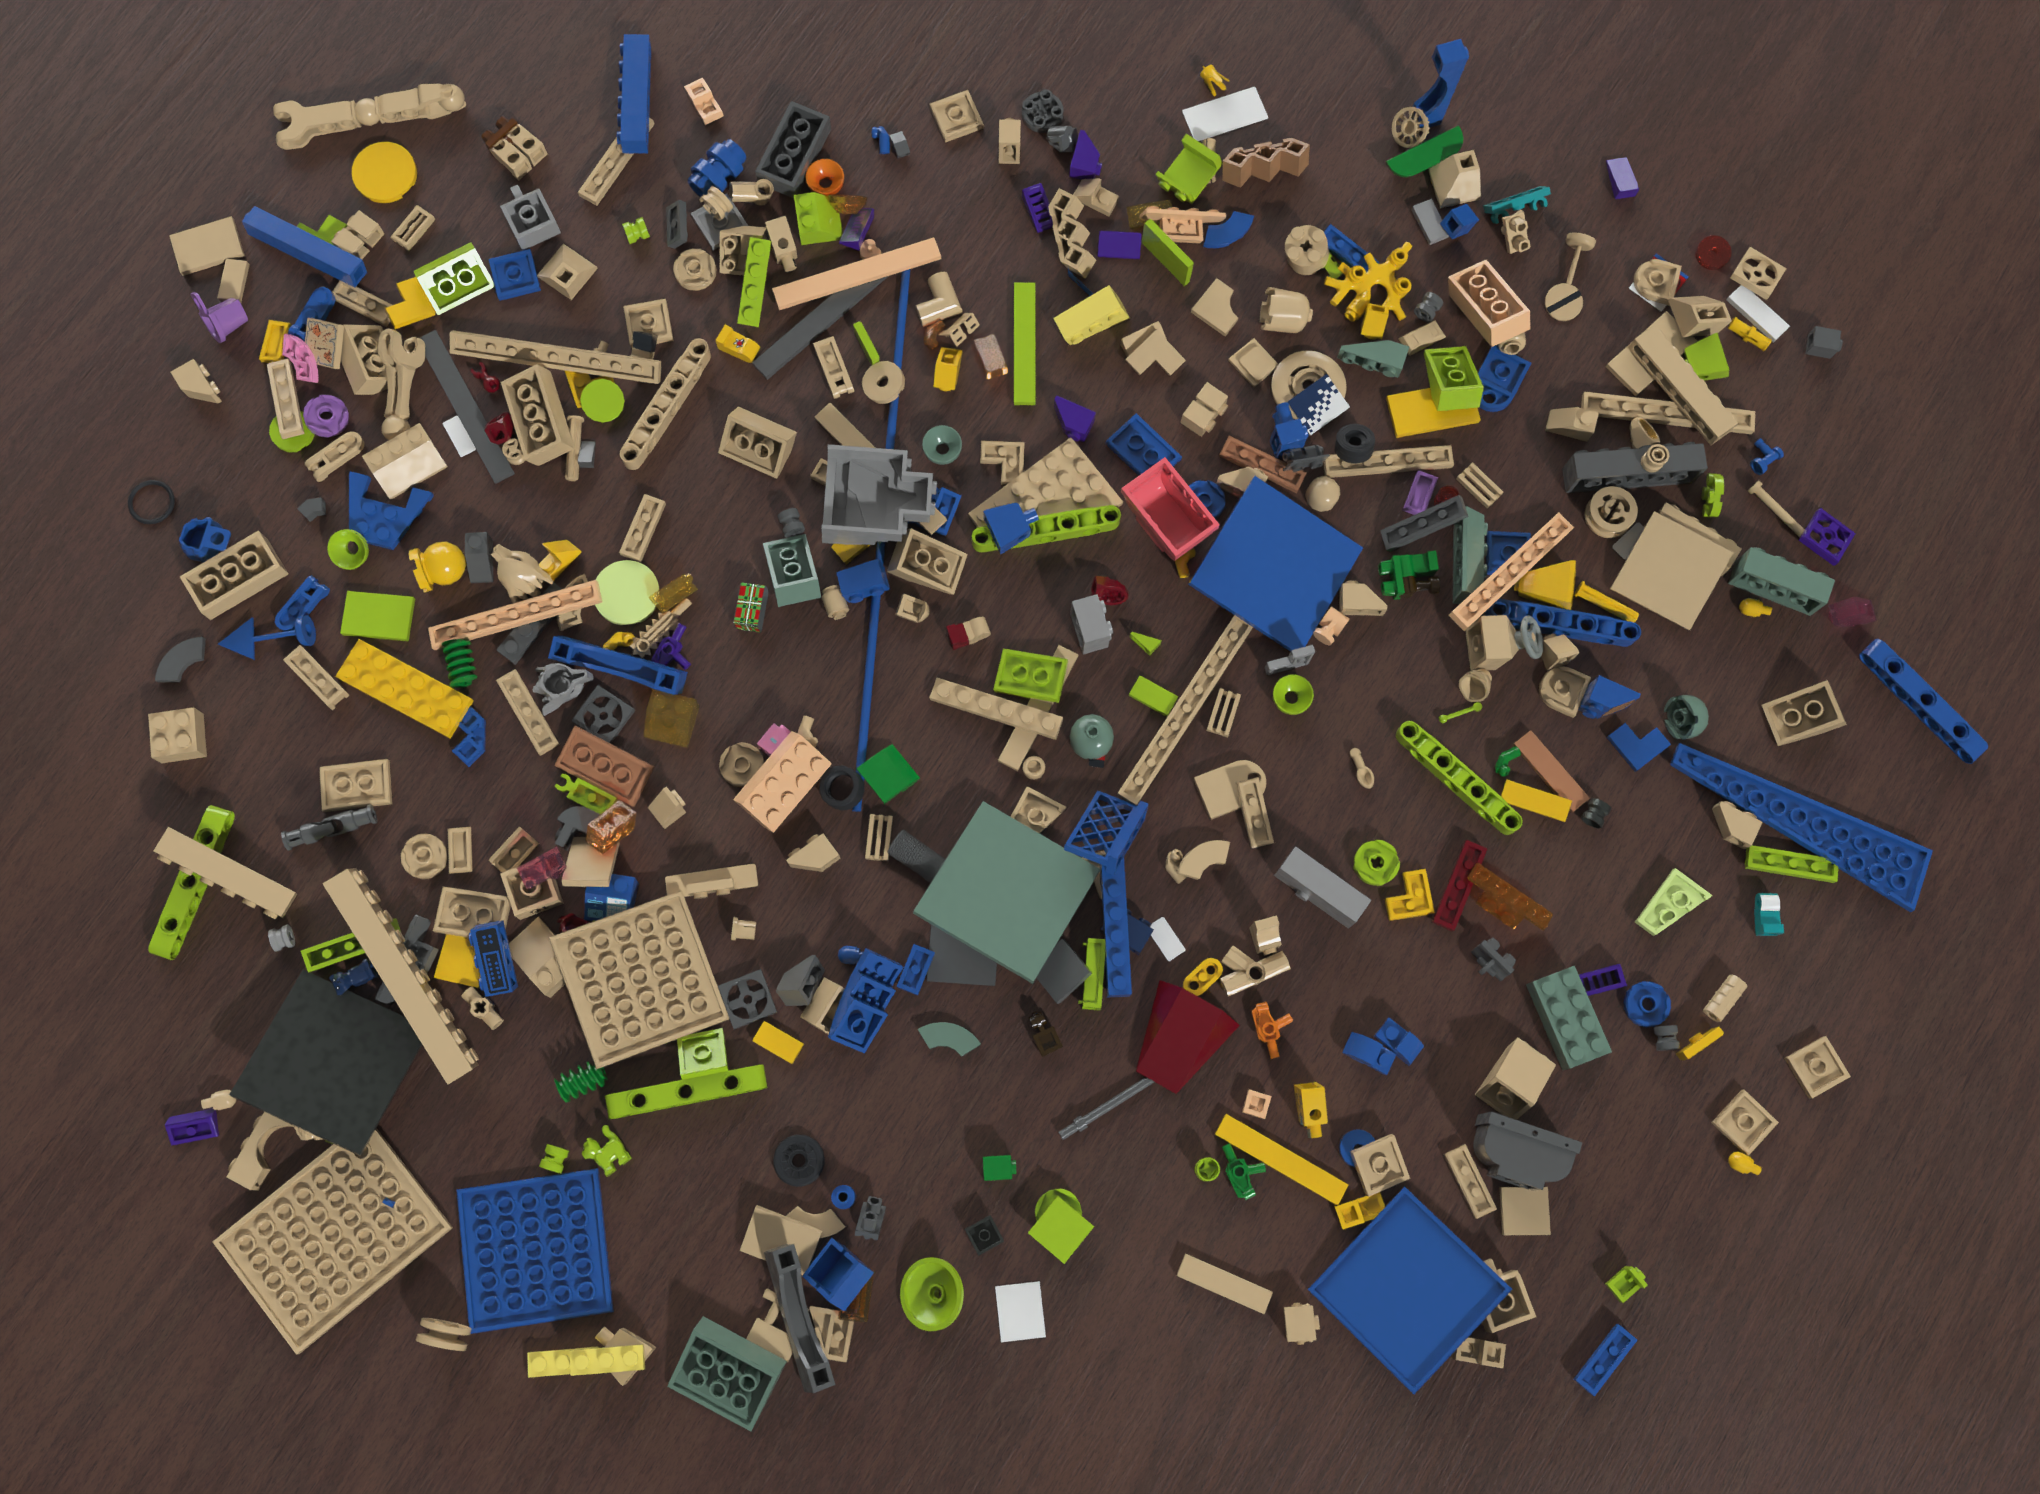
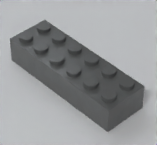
M1686 442L1674 446L1672 443L1664 444L1663 446L1669 451V459L1657 472H1648L1641 465L1642 456L1652 445L1641 446L1639 449L1622 447L1613 451H1609L1607 448L1599 449L1596 452H1588L1587 450L1577 451L1562 468L1566 493L1599 491L1609 486L1626 489L1694 483L1708 468L1704 443Z

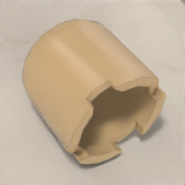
M1272 287L1266 289L1265 294H1268L1267 302L1262 301L1260 322L1264 323L1261 326V330L1286 333L1302 331L1307 322L1311 321L1313 309H1310L1307 297L1304 294Z

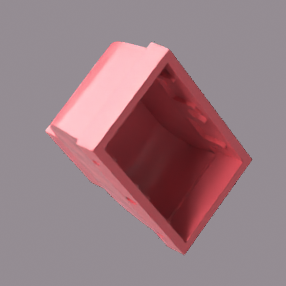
M1166 457L1121 488V493L1135 514L1137 522L1160 551L1165 552L1173 561L1213 534L1220 526Z

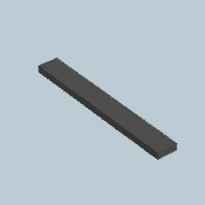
M889 276L833 293L752 362L753 366L768 380Z
M434 330L420 337L425 342V356L495 484L514 475L515 473L504 456L501 447L490 442L484 429L487 422L437 331Z

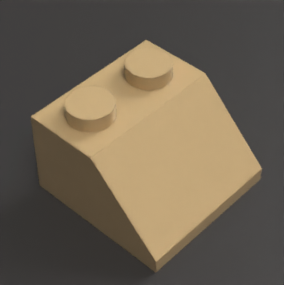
M824 977L814 993L810 1004L806 1006L800 1017L829 1035L835 1012L845 988Z

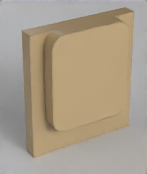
M1255 338L1228 359L1253 387L1274 372L1279 365Z

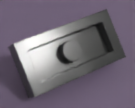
M678 200L666 207L667 246L674 249L687 242L688 237L686 202Z

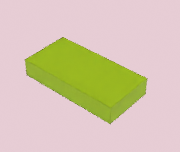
M859 321L853 324L854 333L871 366L880 362L879 355L862 322Z
M1142 676L1138 677L1129 693L1130 697L1168 717L1178 699L1177 695Z

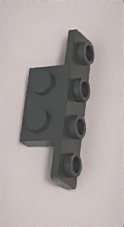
M416 914L409 924L403 944L407 950L411 949L416 955L418 961L415 963L420 970L424 969L428 974L439 949L422 942L431 924V920ZM383 982L375 999L392 1005L395 999Z

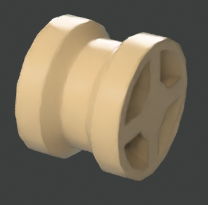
M509 439L503 444L502 452L508 462L513 465H520L525 462L518 439Z

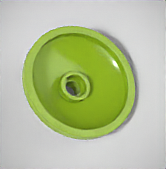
M935 1257L923 1258L915 1262L907 1270L900 1289V1299L905 1315L912 1324L925 1331L945 1329L956 1320L963 1305L964 1291L961 1278L950 1263Z

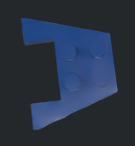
M350 471L349 529L359 532L368 544L394 550L410 529L409 526L414 519L423 512L422 509L426 503L432 500L433 493L413 487L406 508L367 499L365 496L371 478L367 475Z

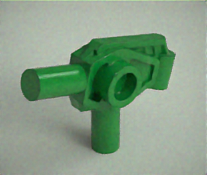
M1230 1143L1222 1146L1229 1162L1225 1172L1236 1196L1245 1200L1256 1196L1250 1183L1249 1175L1266 1172L1265 1164L1259 1163L1247 1166L1244 1159H1237Z

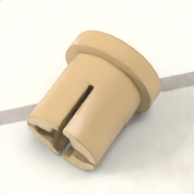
M734 917L731 940H736V938L754 940L756 922L738 920L737 917Z

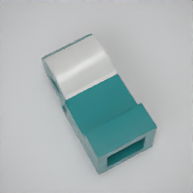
M1757 893L1754 909L1756 936H1777L1783 934L1784 925L1781 924L1780 899L1778 894Z

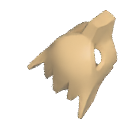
M500 544L493 548L491 555L498 562V579L507 590L513 603L520 602L521 599H528L527 594L533 597L540 595L539 588H542L543 580L553 584L550 575L539 567L538 562L530 554L522 551H511Z

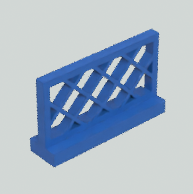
M1097 791L1067 840L1064 850L1106 866L1105 872L1114 875L1145 821L1149 804L1140 801L1137 806ZM1102 800L1109 805L1100 807L1098 801ZM1125 809L1130 811V813L1121 815L1119 810ZM1113 811L1116 816L1107 817L1104 812ZM1099 814L1101 819L1092 820L1090 815ZM1120 822L1122 827L1113 828L1111 823ZM1105 824L1108 830L1099 831L1096 827ZM1090 827L1093 831L1092 833L1084 834L1082 829ZM1111 835L1114 841L1105 842L1103 837ZM1097 838L1099 844L1091 845L1088 841ZM1082 841L1085 846L1078 847L1073 845V843ZM1103 849L1106 856L1098 855L1095 851Z

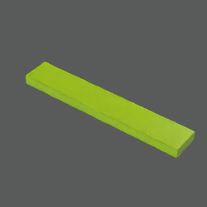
M1014 282V405H1035V283Z

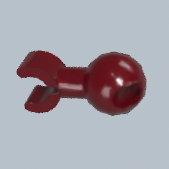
M479 362L482 373L470 369L475 378L483 381V387L489 393H494L500 388L499 379L495 376H489L487 368L482 362Z

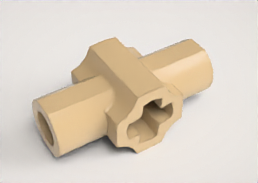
M474 987L468 988L462 994V998L471 1006L470 1012L473 1016L483 1019L492 1030L502 1024L504 1020L494 1010L495 1004L490 999L483 998ZM481 1004L485 1005L486 1011L484 1013L480 1012L481 1008L479 1006Z

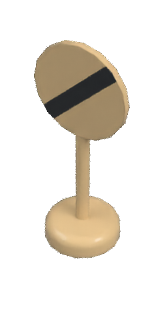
M1582 233L1567 234L1566 244L1576 249L1567 282L1553 286L1545 297V307L1548 314L1558 321L1574 319L1583 307L1581 292L1571 284L1580 251H1589L1595 246V238Z

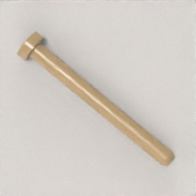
M1758 480L1748 492L1751 495L1755 493L1785 524L1801 537L1805 529L1761 487L1762 483Z

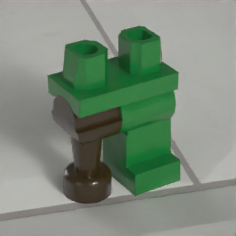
M1428 551L1425 554L1395 555L1390 560L1380 562L1378 565L1379 575H1390L1391 581L1381 583L1382 595L1393 596V600L1409 598L1415 592L1426 590L1430 594H1438L1440 592V581L1438 576H1434L1439 570L1436 551ZM1432 576L1428 578V581H1416V577Z

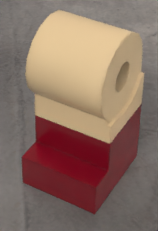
M977 617L964 623L946 626L947 635L953 650L976 643L991 635L985 617Z

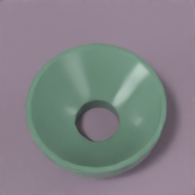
M945 425L935 426L928 430L923 438V451L926 457L933 463L940 465L949 464L960 455L962 440L959 433L952 427ZM945 444L948 446L949 451L943 455L939 454L936 451L937 446Z

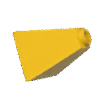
M1570 560L1528 571L1515 583L1514 591H1518L1519 596L1539 605L1572 610L1576 561Z

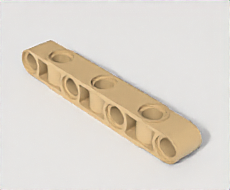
M697 338L692 340L632 429L620 450V457L627 469L636 470L640 468L699 380L711 358L709 346L704 339ZM699 349L705 350L702 354H696V351ZM682 384L679 389H673L674 385ZM659 419L657 424H650L651 420ZM629 455H636L633 460H627Z

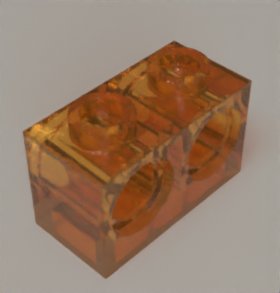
M619 800L588 824L586 842L601 854H604L634 830L636 812Z

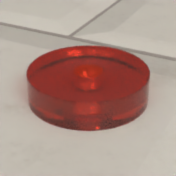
M1715 235L1705 237L1695 251L1698 263L1708 270L1723 268L1730 260L1732 254L1729 243L1724 238Z

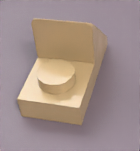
M1082 179L1073 194L1082 204L1108 217L1119 200L1118 195L1101 187V179Z

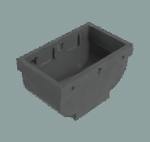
M1494 1112L1478 1114L1475 1123L1477 1130L1473 1148L1477 1158L1483 1164L1489 1166L1486 1176L1531 1191L1543 1190L1545 1182H1556L1564 1179L1570 1173L1575 1156L1580 1153L1582 1146L1580 1141Z

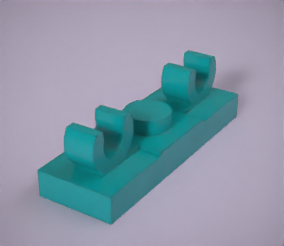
M1539 186L1483 206L1484 212L1492 214L1491 221L1497 224L1499 223V214H1502V218L1509 216L1506 209L1520 210L1525 208V204L1529 203L1531 210H1537V201H1540L1541 207H1547L1548 202L1544 196L1551 194L1550 187Z

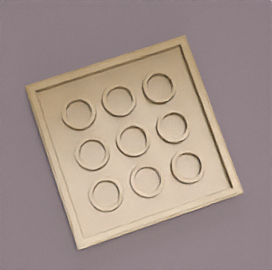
M1654 511L1610 590L1689 631L1734 552Z

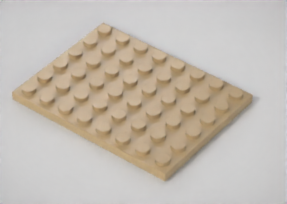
M376 1128L361 1156L333 1144L216 1238L213 1243L296 1355H298L453 1227ZM388 1198L394 1201V1208L382 1203L383 1200Z

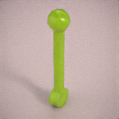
M1476 702L1472 707L1449 715H1440L1439 721L1446 723L1448 719L1471 711L1478 712L1482 709V704Z

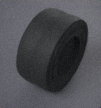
M1349 424L1338 431L1335 452L1341 460L1347 463L1359 464L1371 458L1374 452L1375 436L1368 427L1361 424ZM1350 442H1358L1361 445L1354 446L1351 445Z

